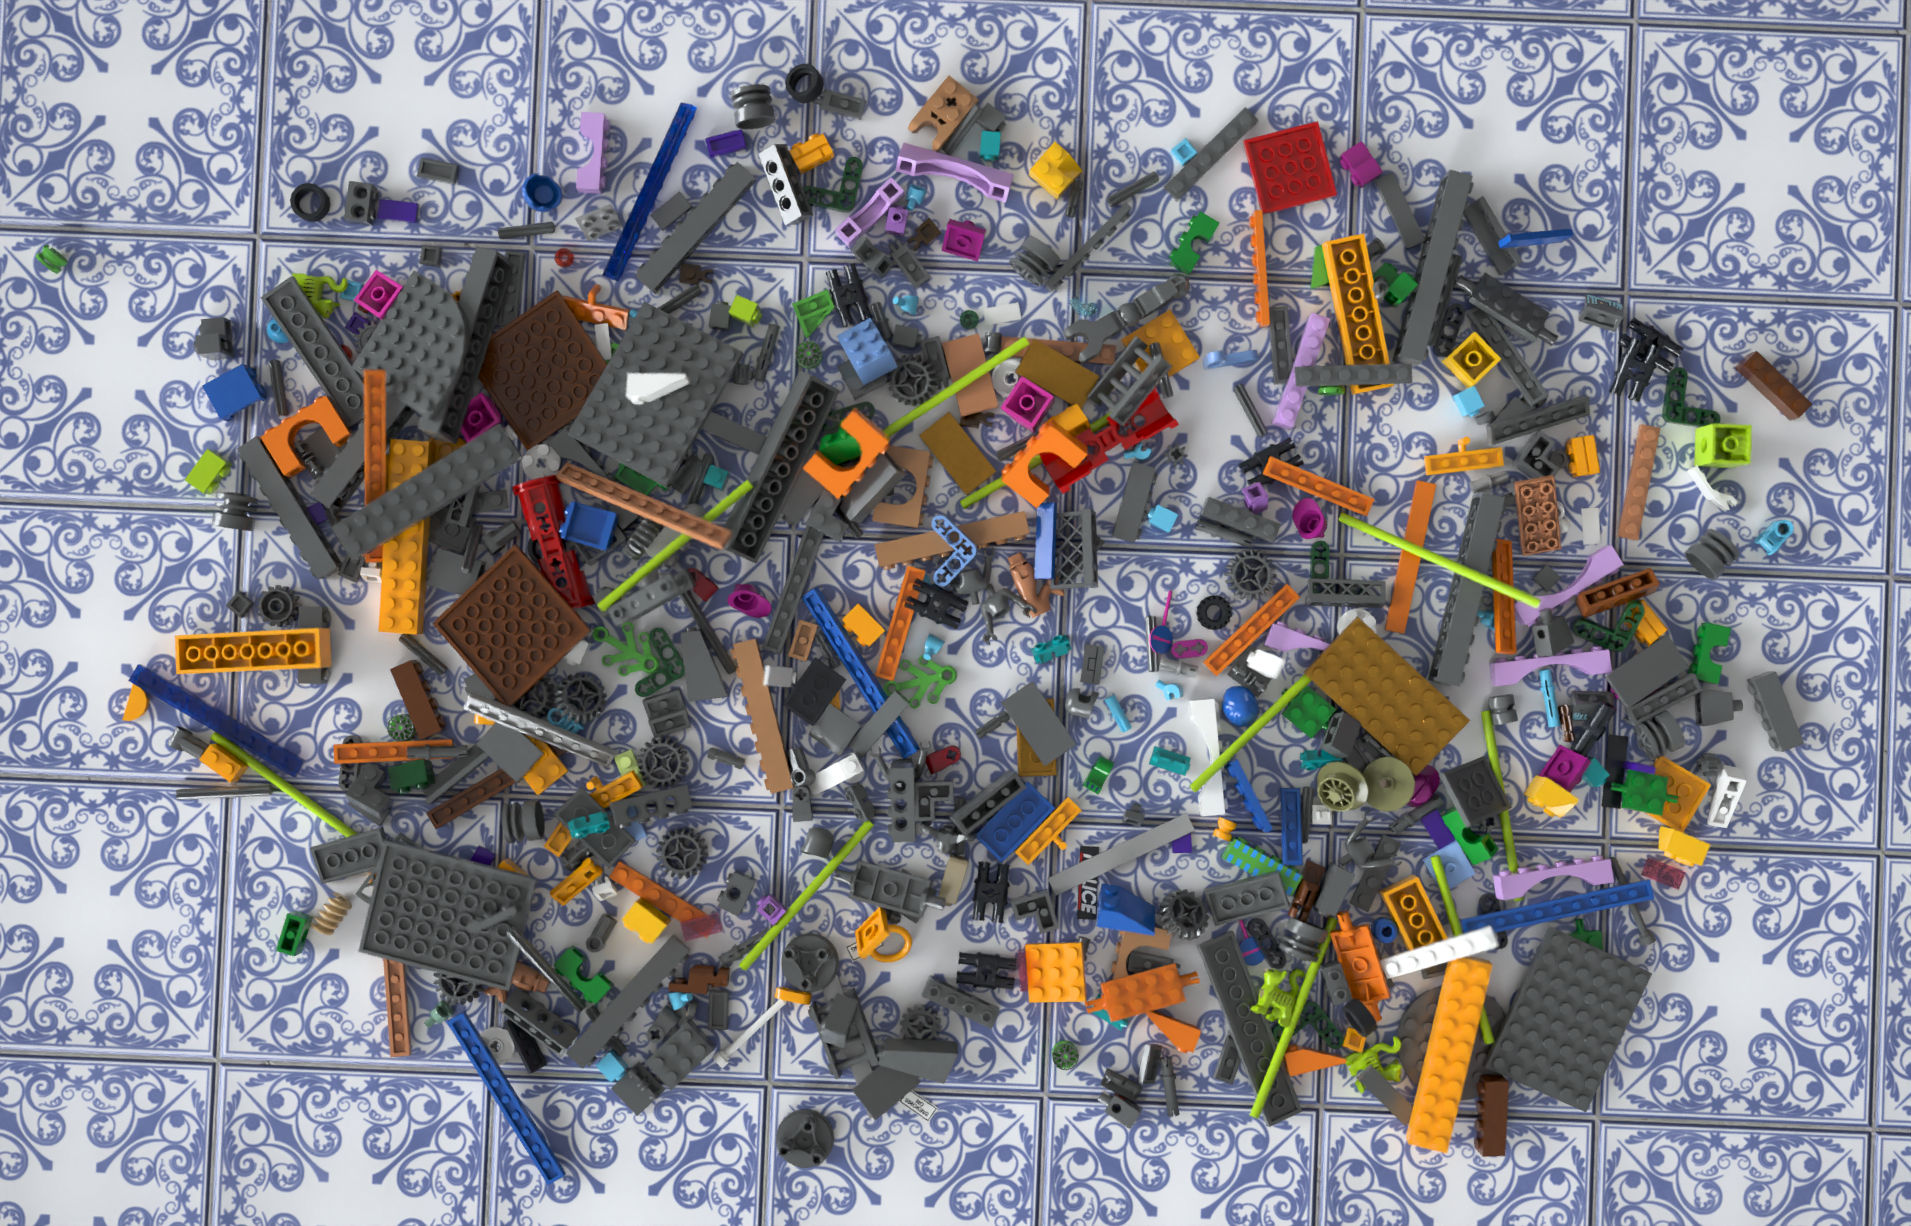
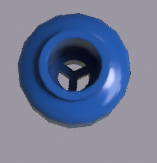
M1379 917L1371 924V933L1379 942L1390 943L1396 939L1398 927L1393 920L1387 917Z

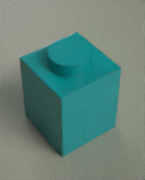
M982 131L980 158L984 161L994 162L999 160L1001 132Z
M710 464L704 483L724 491L731 473Z
M1588 756L1587 758L1591 763L1582 775V779L1590 787H1600L1607 781L1606 778L1610 774L1595 757Z

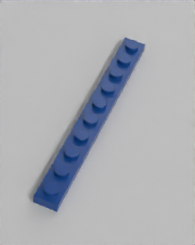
M816 587L801 598L873 712L876 713L888 699V696L824 595ZM899 716L886 732L903 759L920 750V747Z
M1647 879L1460 919L1463 934L1492 926L1494 933L1655 898L1651 881Z
M464 1011L448 1020V1026L547 1185L564 1177L566 1172L467 1013Z

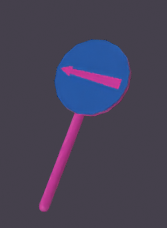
M1172 591L1168 592L1162 625L1156 626L1149 636L1150 647L1157 654L1168 652L1173 644L1172 632L1165 626Z
M1239 920L1245 939L1239 945L1245 963L1250 966L1258 965L1264 960V957L1253 938L1248 936L1243 920ZM1262 941V946L1264 949H1266V946Z

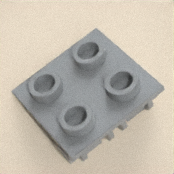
M611 204L575 218L587 241L623 227L617 211L614 210Z

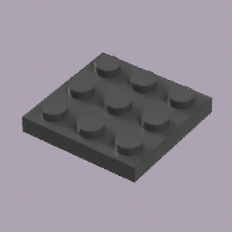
M1485 756L1439 775L1466 828L1512 808Z

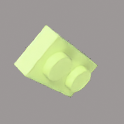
M633 749L614 756L621 776L634 770L643 786L647 785L646 781L642 779L643 773L639 774L638 772L641 769L640 766H637L638 761Z

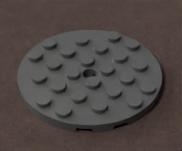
M1442 985L1431 990L1428 989L1417 996L1416 1000L1405 1009L1397 1028L1396 1036L1400 1038L1402 1044L1397 1052L1404 1072L1417 1087ZM1486 994L1483 1004L1495 1040L1506 1015L1501 1007ZM1479 1024L1460 1101L1479 1096L1477 1083L1479 1082L1480 1075H1501L1483 1066L1493 1043L1485 1044Z

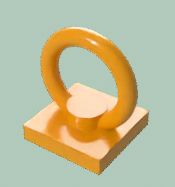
M881 907L855 931L858 956L863 959L870 954L877 961L891 963L904 958L912 947L910 933L902 926L888 924L886 910ZM889 932L900 934L904 938L905 944L899 952L892 955H883L875 950L890 934Z

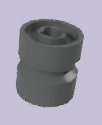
M1513 694L1488 698L1489 707L1493 710L1491 714L1493 725L1518 721L1517 711L1513 709L1515 705Z

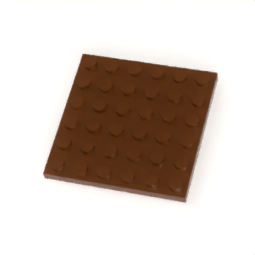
M556 290L491 336L478 378L528 451L577 418L608 364L561 293Z
M513 545L432 623L500 703L509 707L518 702L592 631L518 545Z

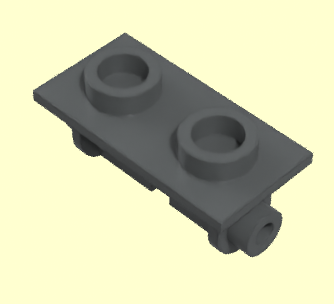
M1367 730L1357 741V744L1375 759L1383 757L1395 758L1394 753L1389 752Z
M857 782L845 788V796L852 803L855 809L854 814L861 823L876 816V810L871 801L863 802L862 800L868 796L862 784L860 785Z
M581 841L576 844L579 849L578 851L572 847L562 855L561 862L564 864L563 867L570 871L576 870L586 858L594 855Z
M1108 1068L1100 1084L1134 1103L1143 1089L1140 1084Z

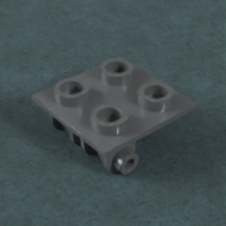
M323 427L304 441L298 440L294 443V449L314 480L321 476L329 465L335 462V456L340 451L339 447L332 443Z
M1250 644L1227 675L1243 687L1251 690L1256 697H1259L1261 693L1265 692L1272 678H1267L1247 667L1249 662L1246 660L1251 651L1255 652L1257 650Z
M640 1062L611 1088L637 1116L665 1090Z

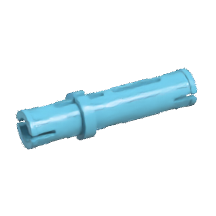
M1551 668L1539 670L1542 686L1540 687V692H1543L1548 727L1561 726L1554 692L1556 686L1553 685Z

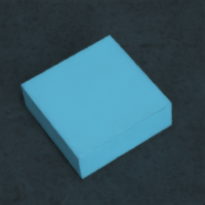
M1186 138L1170 151L1182 166L1198 154Z
M348 280V286L345 291L340 293L339 298L355 302L354 299L364 287V284Z

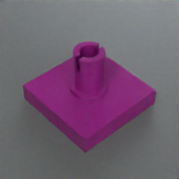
M949 219L941 251L978 262L986 229L976 227L970 220L962 223Z
M1559 745L1538 776L1550 779L1570 793L1575 785L1581 782L1582 775L1591 761Z

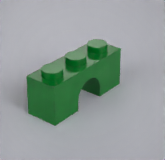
M1201 211L1197 216H1192L1188 223L1191 226L1188 233L1183 232L1178 240L1181 242V245L1178 249L1174 247L1169 256L1172 259L1169 265L1188 276L1200 258V255L1192 250L1191 242L1195 239H1201L1208 243L1219 225L1218 221Z
M1701 623V626L1698 627V640L1692 651L1694 658L1688 669L1689 674L1695 673L1698 681L1719 684L1723 665L1712 662L1710 651L1714 646L1727 647L1731 628L1712 623Z
M1455 806L1449 808L1442 816L1445 825L1450 829L1455 840L1460 844L1473 865L1492 858L1499 850L1489 833L1477 835L1472 832L1470 826L1466 828Z
M572 945L553 964L556 967L555 970L560 976L568 978L570 980L569 984L574 989H579L589 1003L593 1002L596 1004L614 984L601 971L594 978H585L580 972V966L586 957Z

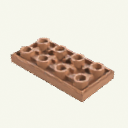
M979 333L942 343L952 384L986 362ZM989 372L955 393L961 417L998 407Z
M1549 475L1514 482L1521 554L1526 556L1560 550L1561 539L1555 477Z

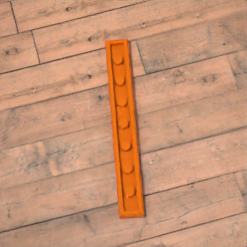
M1417 480L1404 539L1423 547L1436 484ZM1403 549L1400 554L1384 629L1405 634L1421 557Z

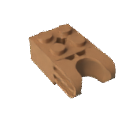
M948 75L912 119L908 130L912 133H917L925 126L934 127L938 133L932 142V149L935 152H939L973 105H978L979 99ZM948 103H955V107L953 105L949 107Z

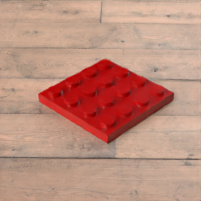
M1318 121L1243 141L1263 215L1337 196Z

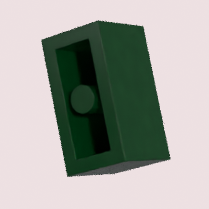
M420 759L388 768L391 791L398 792L400 795L408 794L411 792L410 790L416 788L417 790L429 788L428 785L435 784L432 761Z

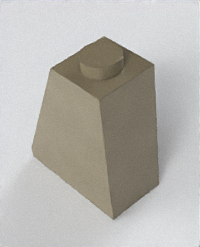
M949 854L938 897L946 898V904L944 903L943 905H956L969 862L967 857Z

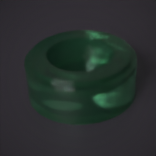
M972 310L964 311L960 316L961 326L966 330H973L977 327L979 323L977 313Z

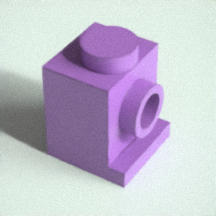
M1260 482L1242 489L1245 495L1244 504L1253 514L1268 509V494Z

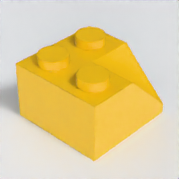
M1054 142L1030 169L1029 176L1058 200L1083 171L1072 156L1057 142Z
M1474 331L1453 349L1442 362L1467 388H1470L1490 371L1501 358Z
M1537 775L1523 794L1528 797L1527 801L1536 807L1544 808L1543 812L1552 818L1554 816L1562 817L1579 801L1578 798L1550 779Z
M1660 826L1659 850L1665 852L1664 856L1694 867V864L1702 866L1711 844L1675 829Z
M643 898L635 901L622 918L623 925L630 931L635 930L640 934L639 938L652 944L672 921Z

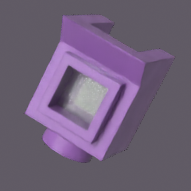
M770 893L768 897L763 895L757 902L759 907L756 910L774 925L788 908Z

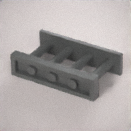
M1137 336L1134 337L1087 396L1099 406L1104 402L1112 410L1109 416L1121 426L1126 424L1172 367L1160 355L1153 358L1144 351L1148 345ZM1139 357L1149 364L1142 374L1132 366ZM1127 372L1136 379V382L1130 389L1120 381ZM1114 387L1124 394L1118 404L1108 397Z
M688 569L675 576L670 573L607 608V611L615 626H618L628 619L635 621L695 588L697 585Z
M855 988L847 990L845 996L858 1000V1008L851 1025L857 1026L859 1033H857V1036L847 1039L845 1048L860 1043L865 1047L866 1051H864V1054L838 1062L835 1051L843 1048L823 1042V1034H820L822 1028L821 1015L829 1013L828 1005L818 1008L816 1002H813L808 1010L809 1017L815 1022L830 1063L828 1064L831 1075L835 1076V1079L841 1077L842 1069L865 1061L870 1062L872 1067L879 1065L878 1049Z

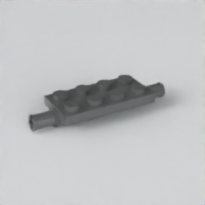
M1484 273L1478 283H1473L1463 275H1460L1456 280L1455 286L1468 293L1470 303L1530 341L1534 342L1537 338H1540L1552 346L1558 339V335L1544 328L1549 312L1489 274Z
M859 860L856 870L852 873L838 868L834 871L835 874L841 875H833L834 881L847 883L850 886V899L918 918H923L927 906L943 911L945 905L938 904L937 902L946 904V898L930 895L933 880Z

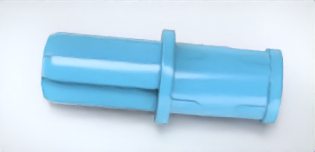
M1115 694L1105 699L1104 701L1112 713L1111 717H1114L1121 732L1130 730L1132 726L1124 713L1125 709L1122 710Z

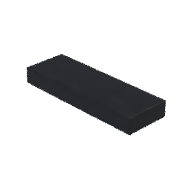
M510 1019L505 1021L504 1024L528 1074H532L546 1066L547 1062L535 1038Z

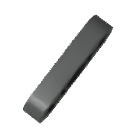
M351 735L347 736L342 744H348L352 739L355 743H362V740L359 736ZM346 763L340 764L339 786L342 790L348 791L351 785L348 787V784L344 782L349 778V774H345V771H354V774H350V781L354 782L360 774L361 763H355L352 769L348 768Z

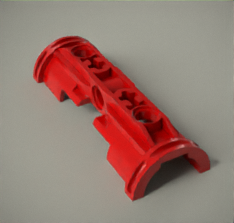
M1157 387L1153 389L1129 419L1135 431H1132V428L1126 431L1127 435L1119 434V426L1121 425L1109 416L1106 419L1110 427L1095 436L1090 428L1075 436L1085 446L1089 445L1095 448L1093 451L1094 455L1088 453L1085 456L1086 460H1082L1075 468L1055 453L1042 452L1038 454L1048 474L1062 494L1071 490L1069 488L1070 485L1092 473L1091 470L1108 461L1109 459L1105 452L1119 444H1122L1123 448L1127 450L1143 439L1147 440L1167 427L1173 429L1179 425L1162 403ZM1136 416L1144 418L1145 423L1143 426L1135 425L1134 418ZM1126 422V424H1125L1124 426H1122V427H1123V428L1127 427V426L1129 425V423Z
M550 475L517 484L512 487L513 494L519 497L532 541L539 540L544 558L538 559L541 573L573 609L596 604L593 595L591 596L584 570L580 571L575 551L565 552L560 536V527L566 521L563 510H566V506L559 486L563 482L558 481L556 475ZM539 502L544 503L546 506V510L541 514L535 510V506ZM548 514L549 518H545L546 523L551 525L548 528V532L541 529L544 523L542 519L538 520L537 517H543ZM556 558L557 561H561L559 570H564L565 574H558L554 577V572L557 573V569L552 567L551 563H554ZM559 577L566 578V587L559 588L556 581Z

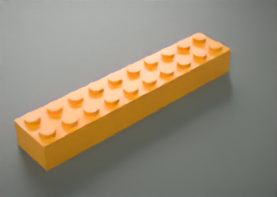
M390 440L387 492L434 464L435 443L414 440ZM430 516L384 544L378 632L423 634Z
M1467 955L1450 960L1447 963L1406 1133L1408 1144L1446 1154L1448 1152L1493 966L1489 960Z

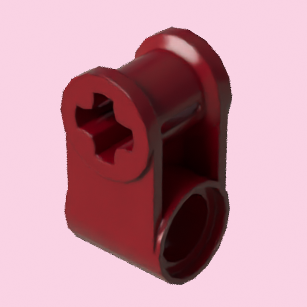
M688 568L690 573H696V580L694 582L697 586L693 588L694 592L704 602H707L719 587L698 569Z
M951 745L927 755L926 765L930 774H935L956 763L961 757V751L957 746ZM949 750H952V752H957V754L955 755V759H953L952 757H947V755L949 754Z

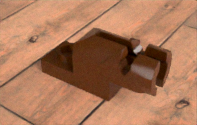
M1306 860L1300 874L1303 877L1293 893L1294 897L1287 915L1295 918L1298 912L1297 906H1300L1301 910L1297 919L1306 923L1320 886L1318 885L1326 869L1325 867Z
M692 966L689 971V980L686 981L685 978L680 977L674 978V980L669 982L668 991L707 994L709 992V985H712L711 987H727L729 984L730 968L720 967L717 974L715 966Z

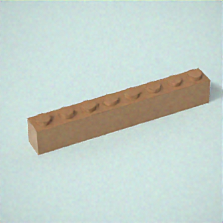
M1025 511L958 526L977 545L978 549L989 547L988 544L996 542V545L1008 543L1007 539L1015 538V541L1026 539V535L1030 534ZM952 527L946 528L943 533L946 535L947 531L952 529ZM936 531L874 544L879 567H884V570L893 569L895 564L902 563L903 566L914 564L913 560L921 559L922 562L933 560L932 556L940 555V558L951 556V552L955 551ZM955 531L950 533L951 541L958 542L960 539L959 533ZM963 539V541L957 546L959 548L960 546H963L966 549L965 552H969L972 546L966 547L963 544L966 542V540Z
M752 639L733 644L734 648L731 649L733 659L738 662L739 667H736L738 678H742L743 686H741V692L743 697L747 698L748 704L745 705L747 715L752 717L753 723H750L752 734H756L757 737L755 747L757 753H761L762 760L759 762L762 772L765 771L767 779H764L766 790H770L771 794L792 789L795 785L791 781V769L770 687L764 685L765 667L758 640Z

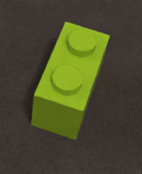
M737 294L729 310L733 319L753 328L755 324H759L763 315L757 303Z
M207 449L185 478V481L203 494L211 495V493H214L219 488V482L222 478H225L230 473V467L233 464L217 452Z

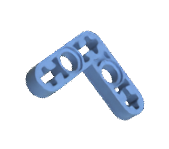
M1221 350L1210 352L1202 359L1204 369L1259 360L1257 350L1226 355L1225 351Z
M940 514L933 518L932 528L955 550L933 576L935 584L943 587L949 584L976 556L978 548L946 515ZM937 519H944L945 522L943 524L946 528L952 527V529L947 531L946 535L943 533L946 530L944 527H937ZM951 532L959 533L960 539L958 542L951 541L949 537ZM965 539L966 542L963 544L966 547L972 546L973 549L971 551L973 554H965L966 549L963 546L959 548L957 545ZM952 559L960 561L961 566L959 569L951 567L950 562ZM947 569H948L950 572L954 573L953 576H952L951 573H949V574L945 577V579H946L947 581H944V580L941 581V582L939 581V578H940V576L938 575L939 573L942 575V574H944V573L947 571Z

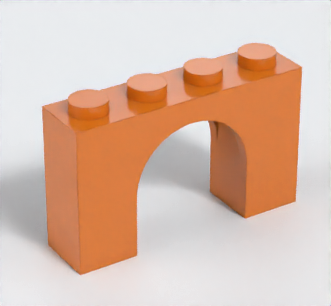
M326 395L316 398L313 404L299 409L297 414L283 419L280 425L269 428L260 437L283 475L289 478L306 469L305 464L294 449L296 434L302 427L312 423L320 424L332 443L338 447L346 444L349 437L353 434Z
M856 407L840 426L859 442L862 449L861 460L852 467H839L817 450L803 467L806 472L838 499L841 495L846 496L851 491L852 487L850 485L854 481L859 482L865 474L863 470L867 466L871 468L877 461L875 457L878 453L881 452L883 454L890 446L888 444L890 437Z
M1053 419L1049 423L1045 422L1040 427L1039 434L1036 437L1032 436L1026 444L1027 447L1023 451L1019 450L1014 456L1015 460L1011 464L1007 463L1001 471V481L1036 508L1049 496L1050 487L1031 472L1029 468L1031 459L1039 453L1052 452L1059 455L1075 468L1087 455V446Z

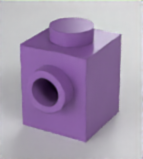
M895 205L894 208L889 207L885 233L904 237L909 212L905 210V207Z

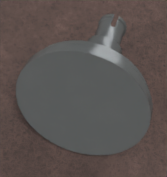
M814 933L800 935L790 941L782 953V971L787 981L796 989L805 992L819 991L827 987L837 975L839 969L838 952L832 942L822 935Z
M799 1109L791 1112L782 1120L777 1130L776 1143L778 1154L796 1167L810 1168L819 1166L829 1156L833 1147L834 1132L830 1122L823 1114L815 1110Z

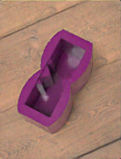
M1362 141L1340 156L1341 166L1344 170H1348L1352 176L1350 178L1352 182L1360 188L1366 186L1383 173Z

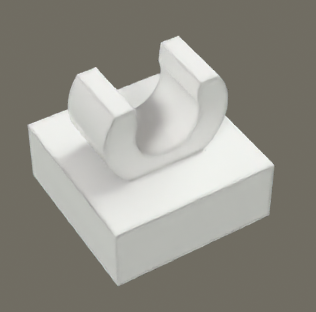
M369 562L368 568L361 567L360 575L365 582L381 583L382 570L380 565H377L378 562Z
M1312 805L1311 824H1332V810L1325 805Z
M605 876V883L603 884L595 880V887H592V890L599 901L618 895L617 888L607 876Z

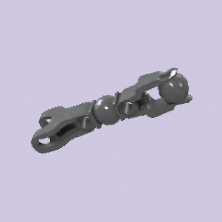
M1181 274L1172 275L1166 282L1152 287L1134 299L1132 303L1122 304L1118 310L1105 315L1095 322L1080 319L1068 326L1063 332L1065 338L1072 339L1080 336L1084 337L1088 343V347L1079 354L1078 359L1080 363L1084 364L1099 356L1103 342L1120 333L1125 327L1136 325L1140 319L1142 320L1161 310L1175 298L1186 296L1190 290L1189 278Z

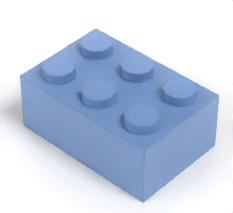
M871 318L837 335L844 352L863 385L898 367Z

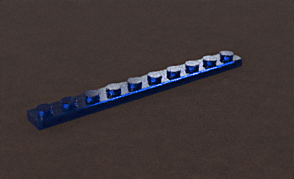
M680 103L602 276L619 282L620 277L623 275L624 268L632 255L636 242L639 240V235L647 222L648 215L655 205V200L663 187V182L671 169L673 160L679 152V147L687 134L688 127L694 119L697 108L692 104Z
M142 664L137 665L128 680L292 777L298 775L306 761Z

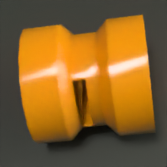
M1219 817V829H1214L1213 835L1231 842L1233 836L1230 832L1236 829L1237 823Z

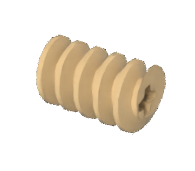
M332 892L335 899L328 898V901L331 903L330 905H323L326 911L319 910L322 917H314L318 923H310V926L319 933L333 935L334 929H337L339 926L338 923L343 921L342 916H346L347 910L352 908L350 901L337 892Z

